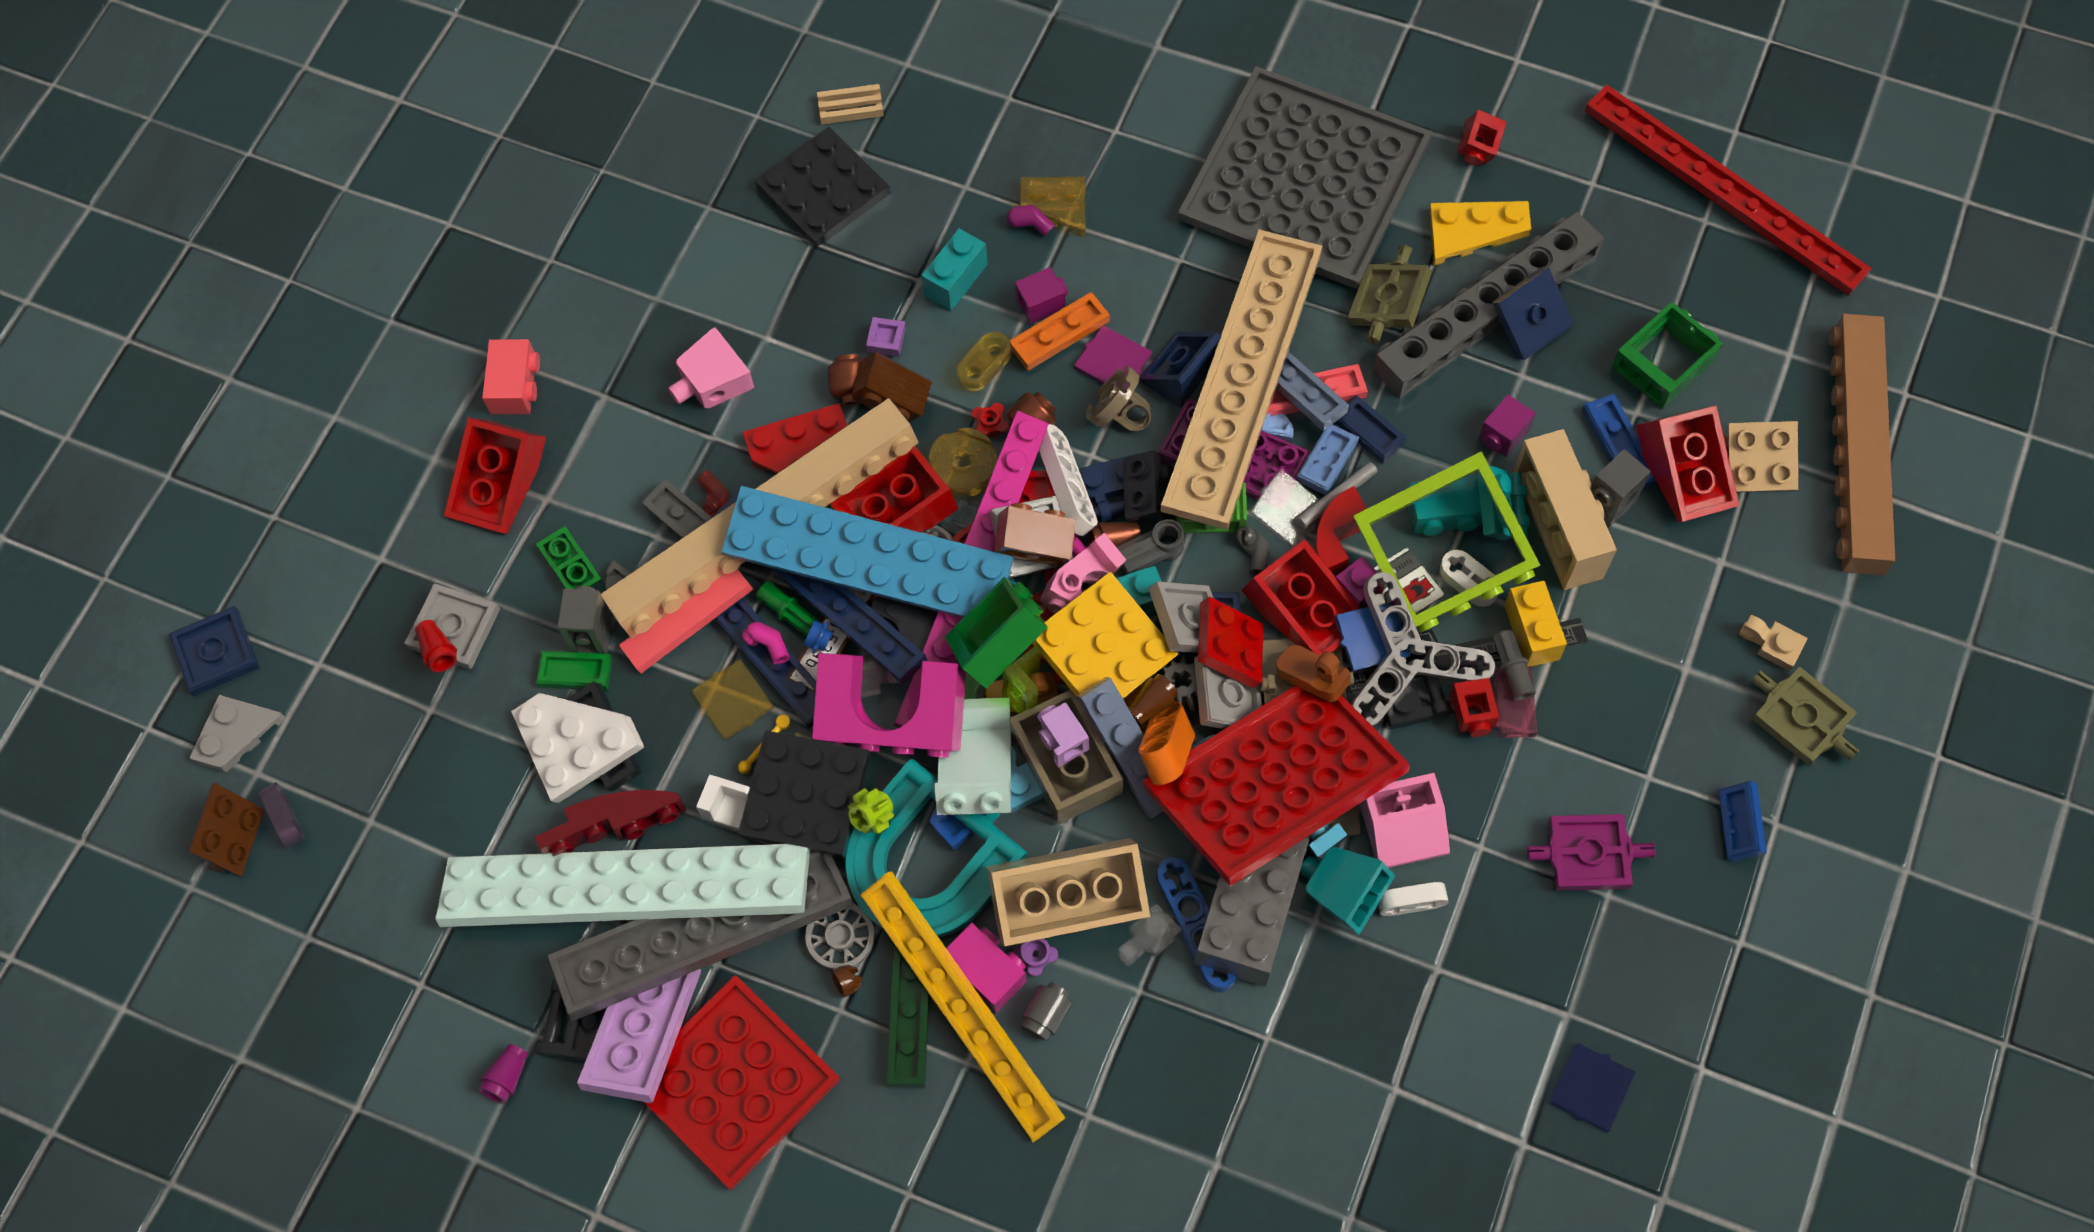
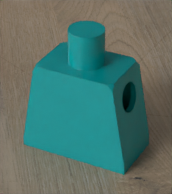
M1337 847L1330 848L1322 861L1313 856H1308L1303 861L1300 869L1301 875L1309 879L1305 891L1320 906L1357 935H1360L1395 878V874L1383 861Z

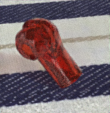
M707 470L698 477L697 483L708 493L707 502L702 505V508L712 517L728 502L729 490Z

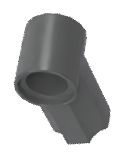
M1162 520L1155 525L1152 531L1116 547L1127 560L1122 565L1124 572L1128 575L1146 569L1160 561H1172L1180 557L1184 550V533L1181 525L1174 520ZM1165 536H1172L1177 539L1173 544L1169 545L1160 542Z

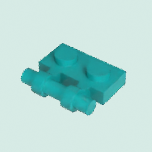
M1490 466L1528 540L1527 528L1530 527V517L1525 513L1524 498L1527 497L1526 485L1522 484L1521 473L1514 472L1508 474L1507 470ZM1477 471L1484 536L1499 540L1511 539L1512 536Z

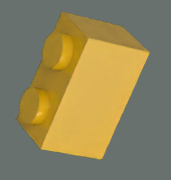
M1545 581L1510 588L1504 607L1522 657L1528 660L1526 668L1560 660L1567 643Z

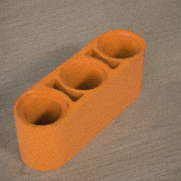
M1175 701L1173 705L1150 719L1138 749L1154 785L1170 783L1182 774L1195 738V732L1180 702Z

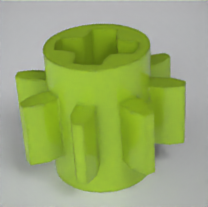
M864 788L852 796L854 802L848 805L850 809L849 820L857 830L865 834L873 830L878 835L890 826L888 821L894 817L892 813L893 803L886 793L878 791L877 788L868 792Z

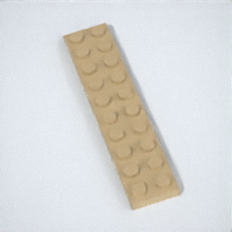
M1258 230L1161 504V512L1228 530L1322 254V245Z

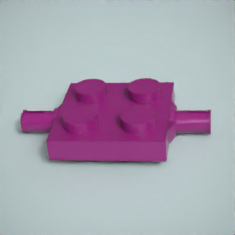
M1624 814L1551 816L1548 820L1550 830L1549 845H1527L1526 851L1528 861L1550 860L1554 870L1556 891L1630 889L1633 885L1631 873L1633 858L1655 857V845L1653 842H1631L1626 832Z

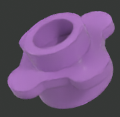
M1044 938L1024 942L1022 946H1018L1014 950V954L1028 968V973L1034 977L1040 976L1043 968L1049 962L1053 963L1058 958L1057 949L1050 947ZM1034 951L1039 952V956L1033 957L1032 953Z

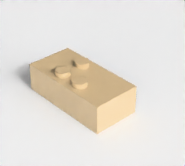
M1564 429L1524 440L1513 472H1520L1522 475V484L1526 485L1527 489L1526 503L1563 589L1567 590L1603 579L1617 548L1605 524L1603 506L1598 499H1594L1590 490V477L1586 470L1581 469Z
M1130 838L986 867L998 935L1004 946L1151 917L1138 843Z

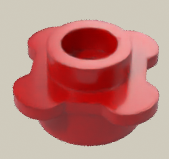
M994 403L991 407L974 408L972 417L977 422V435L980 437H996L1008 430L1009 424L1004 420L1003 413L1005 408L1002 404ZM993 418V421L988 422L987 419Z

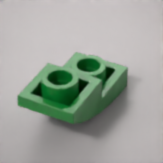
M566 526L536 543L537 548L565 589H575L577 586L592 587L602 581Z

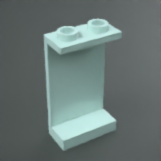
M1009 698L964 699L961 750L949 751V757H938V783H935L937 815L1011 813V730L1009 721L1011 716Z

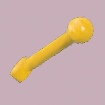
M787 715L778 716L776 719L777 725L771 732L779 733L781 730H787L791 725L790 718ZM761 744L747 760L741 761L738 764V771L740 773L748 774L751 771L752 764L758 758Z

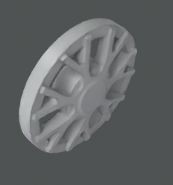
M856 904L845 909L843 914L840 911L837 912L839 920L830 924L825 917L823 918L824 922L815 921L807 925L805 940L808 951L812 958L821 966L831 970L844 965L855 967L862 963L870 954L875 941L874 926L871 919ZM850 910L859 914L853 925L845 921ZM862 918L865 920L864 923H859ZM815 925L826 928L825 937L812 935ZM868 926V937L855 938L854 930ZM812 939L818 940L812 945ZM827 942L830 950L820 957L814 949ZM854 943L864 949L858 957H855L848 950ZM835 951H844V963H833Z

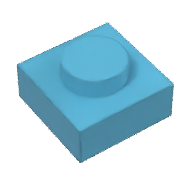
M1339 823L1331 827L1327 824L1310 835L1313 841L1307 845V848L1314 857H1319L1347 836V833Z

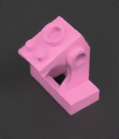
M1104 533L1084 551L1061 567L1048 580L1040 602L1047 605L1048 609L1056 614L1082 594V583H1087L1091 587L1109 572L1114 574L1127 560Z

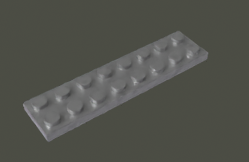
M810 851L805 913L633 920L549 954L548 958L571 1021H574L852 907L853 902L832 855Z

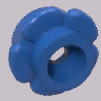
M816 620L814 621L803 645L812 649V654H815L817 649L825 651L833 633L827 630L828 622L823 624Z

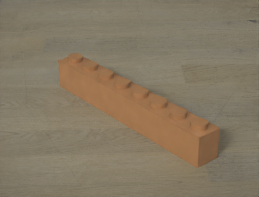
M1843 314L1838 324L1832 326L1829 335V344L1834 347L1830 374L1835 376L1831 403L1836 406L1832 433L1837 436L1838 443L1834 450L1833 463L1835 466H1838L1839 476H1837L1835 481L1834 493L1840 499V507H1838L1835 523L1837 528H1841V538L1838 540L1836 553L1837 558L1842 559V572L1885 576L1895 562L1885 323L1882 316Z

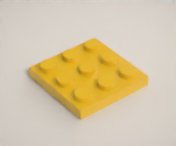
M1111 572L1045 622L1048 628L1033 642V645L1076 697L1103 678L1109 677L1124 699L1179 654L1169 650L1164 635Z

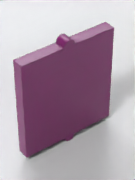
M1102 326L1093 340L1085 344V351L1075 363L1074 369L1101 384H1104L1119 368L1124 372L1125 365H1129L1141 376V370L1151 358L1152 351L1114 330Z

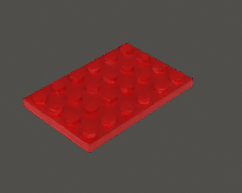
M1294 686L1190 750L1184 770L1177 779L1164 785H1154L1150 776L1143 779V787L1228 885L1232 886L1408 773L1409 762L1342 695L1335 702H1328Z

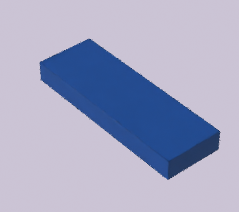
M1615 394L1583 405L1582 412L1609 462L1625 449L1649 469L1643 458L1639 437ZM1651 472L1643 488L1657 483Z

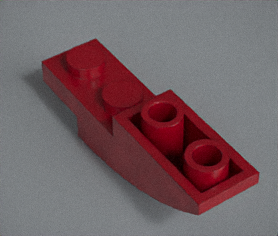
M661 790L616 792L584 800L564 808L563 810L568 822L536 836L535 839L543 854L552 853L554 857L561 853H572L574 848L586 842H598L604 839L608 832L612 830L620 841L639 838L646 833V829L659 823L662 825L671 823L680 816V813L687 810L679 794L675 792Z

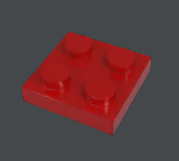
M1210 596L1200 602L1198 662L1251 688L1256 687L1262 683L1264 624Z

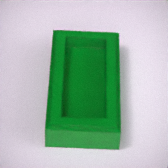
M541 651L536 684L539 688L581 690L594 681L601 684L604 691H608L613 658L611 654Z

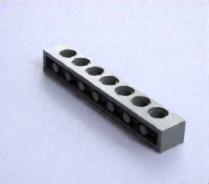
M1578 212L1568 219L1561 218L1552 226L1547 234L1534 237L1528 243L1526 249L1519 254L1516 252L1510 254L1495 271L1488 270L1474 286L1469 289H1461L1455 294L1452 301L1444 307L1438 306L1434 308L1419 325L1414 324L1413 328H1407L1395 342H1387L1381 346L1376 353L1373 371L1400 399L1502 325L1493 304L1484 303L1483 300L1492 303L1514 287L1507 283L1517 285L1539 269L1532 265L1549 267L1556 284H1560L1599 255L1604 237ZM1457 318H1463L1467 320V322L1457 320ZM1431 336H1438L1442 340L1433 339ZM1406 354H1413L1417 358H1410Z

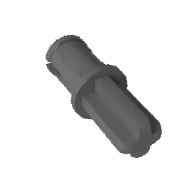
M1512 630L1500 631L1493 638L1502 663L1500 671L1506 674L1514 701L1529 699L1536 692L1533 689L1526 668L1528 660L1522 657L1514 632Z

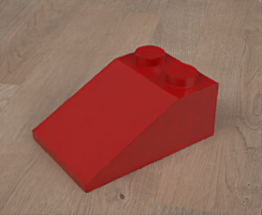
M1717 405L1636 424L1643 458L1678 522L1740 506Z
M468 417L444 516L508 534L539 469L546 436L486 419Z
M915 446L907 454L897 457L884 466L879 473L871 475L856 485L850 493L842 495L830 503L833 510L916 532H923L933 528L959 509L950 488Z
M1305 539L1260 572L1241 590L1265 620L1294 644L1302 646L1320 656L1325 651L1332 653L1340 647L1342 639L1334 616L1361 609Z

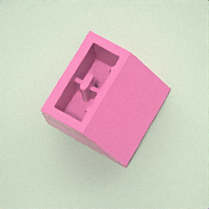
M1435 773L1392 782L1359 803L1376 859L1383 861L1388 868L1450 854L1445 806Z

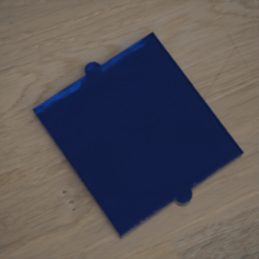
M1577 1043L1550 1103L1575 1115L1577 1121L1583 1119L1609 1132L1636 1072L1611 1060L1609 1054L1601 1055Z

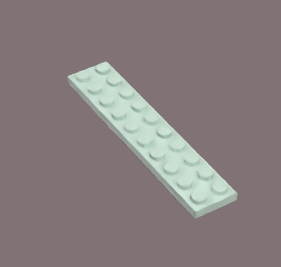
M772 844L561 853L554 857L552 853L448 857L436 921L439 927L800 914L805 913L810 851L808 848L801 846Z

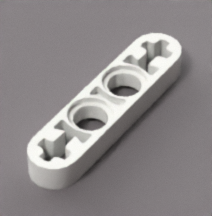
M1049 424L1039 452L1061 512L1065 513V517L1076 519L1074 533L1084 536L1097 525V517L1066 436L1059 428Z

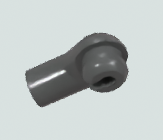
M1244 526L1237 531L1236 539L1240 546L1251 556L1249 573L1257 576L1268 566L1270 545L1257 530Z

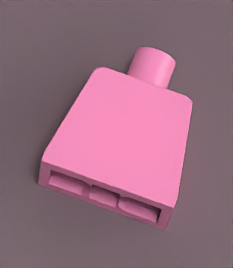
M714 327L676 360L675 363L682 379L668 387V390L677 404H681L695 395L702 406L709 409L755 387L749 369L716 327Z

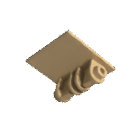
M1798 421L1728 423V434H1723L1726 447H1728V457L1736 492L1799 490Z

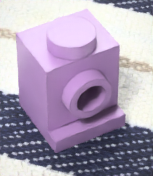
M1066 702L1058 707L1055 705L1049 706L1038 714L1037 718L1041 722L1042 729L1039 731L1040 738L1049 751L1054 749V762L1058 768L1089 750V736Z

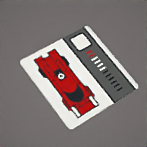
M1408 548L1388 559L1415 613L1444 595L1443 591ZM1378 566L1374 568L1378 573H1381ZM1386 584L1382 594L1385 602L1387 601L1385 599L1384 593L1389 590ZM1398 615V616H1399L1400 623H1401V622L1403 621V619L1401 618L1400 615Z

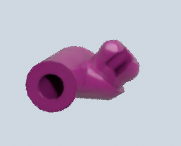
M1034 205L1015 206L1007 213L1006 220L1012 228L1033 226L1045 236L1055 226Z

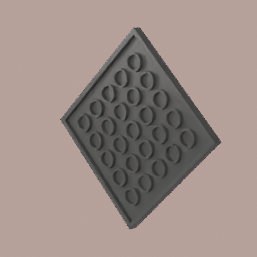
M1255 66L1179 209L1177 220L1251 249L1258 230L1322 245V254L1315 273L1358 290L1362 277L1371 263L1431 141L1433 132Z

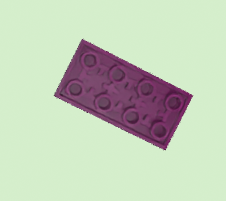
M1187 399L1158 452L1164 460L1174 465L1178 459L1197 402ZM1261 431L1244 481L1246 483V496L1282 511L1297 482V475L1310 455V451Z

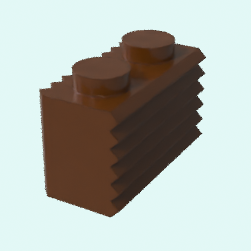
M875 351L862 359L852 395L858 397L861 403L869 408H875L889 398L905 419L911 422L923 415L932 381Z

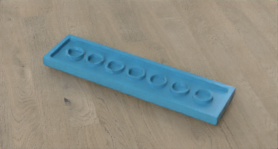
M745 486L740 487L721 551L724 556L963 618L1004 576L1007 579L1009 578L1014 560L1012 556Z

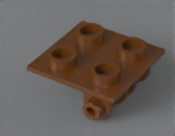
M212 783L188 852L210 862L209 869L213 871L223 872L225 869L242 877L265 809L216 783Z

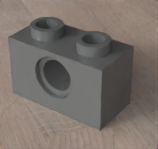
M1625 449L1596 475L1590 489L1594 499H1598L1603 506L1604 521L1608 528L1637 502L1651 472Z
M588 586L563 589L557 628L570 651L607 654L613 618L599 590Z

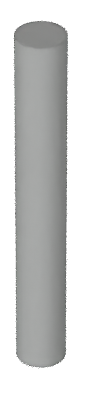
M1368 462L1297 517V525L1301 529H1306L1323 515L1328 505L1339 494L1353 486L1357 489L1378 472L1377 467L1372 462Z

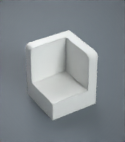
M709 774L696 806L701 818L739 830L750 787Z

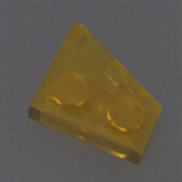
M1021 177V206L1034 205L1056 227L1059 224L1074 229L1076 235L1085 237V177Z

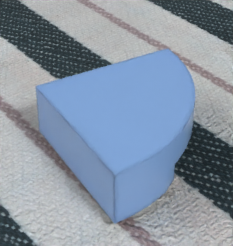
M1268 413L1262 431L1285 441L1293 442V425L1284 414L1270 416V413Z

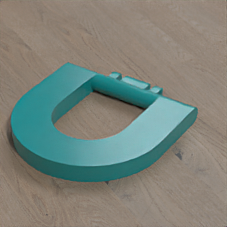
M910 759L882 791L890 797L893 803L892 813L894 817L888 821L890 826L878 835L873 830L865 834L854 828L846 853V874L851 893L861 910L881 928L883 927L860 894L887 873V858L895 840L931 798L936 801L935 783H938V779L914 759ZM987 813L986 816L982 814L953 815L982 838L985 843L944 891L929 898L919 899L910 897L939 938L953 934L970 924L990 903L992 896L987 866L1022 860L1028 856L1027 851L993 825L997 818L1000 817V813Z

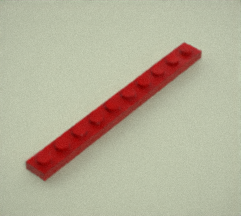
M1606 84L1587 103L1585 108L1587 114L1847 296L1868 276L1872 269L1871 267Z

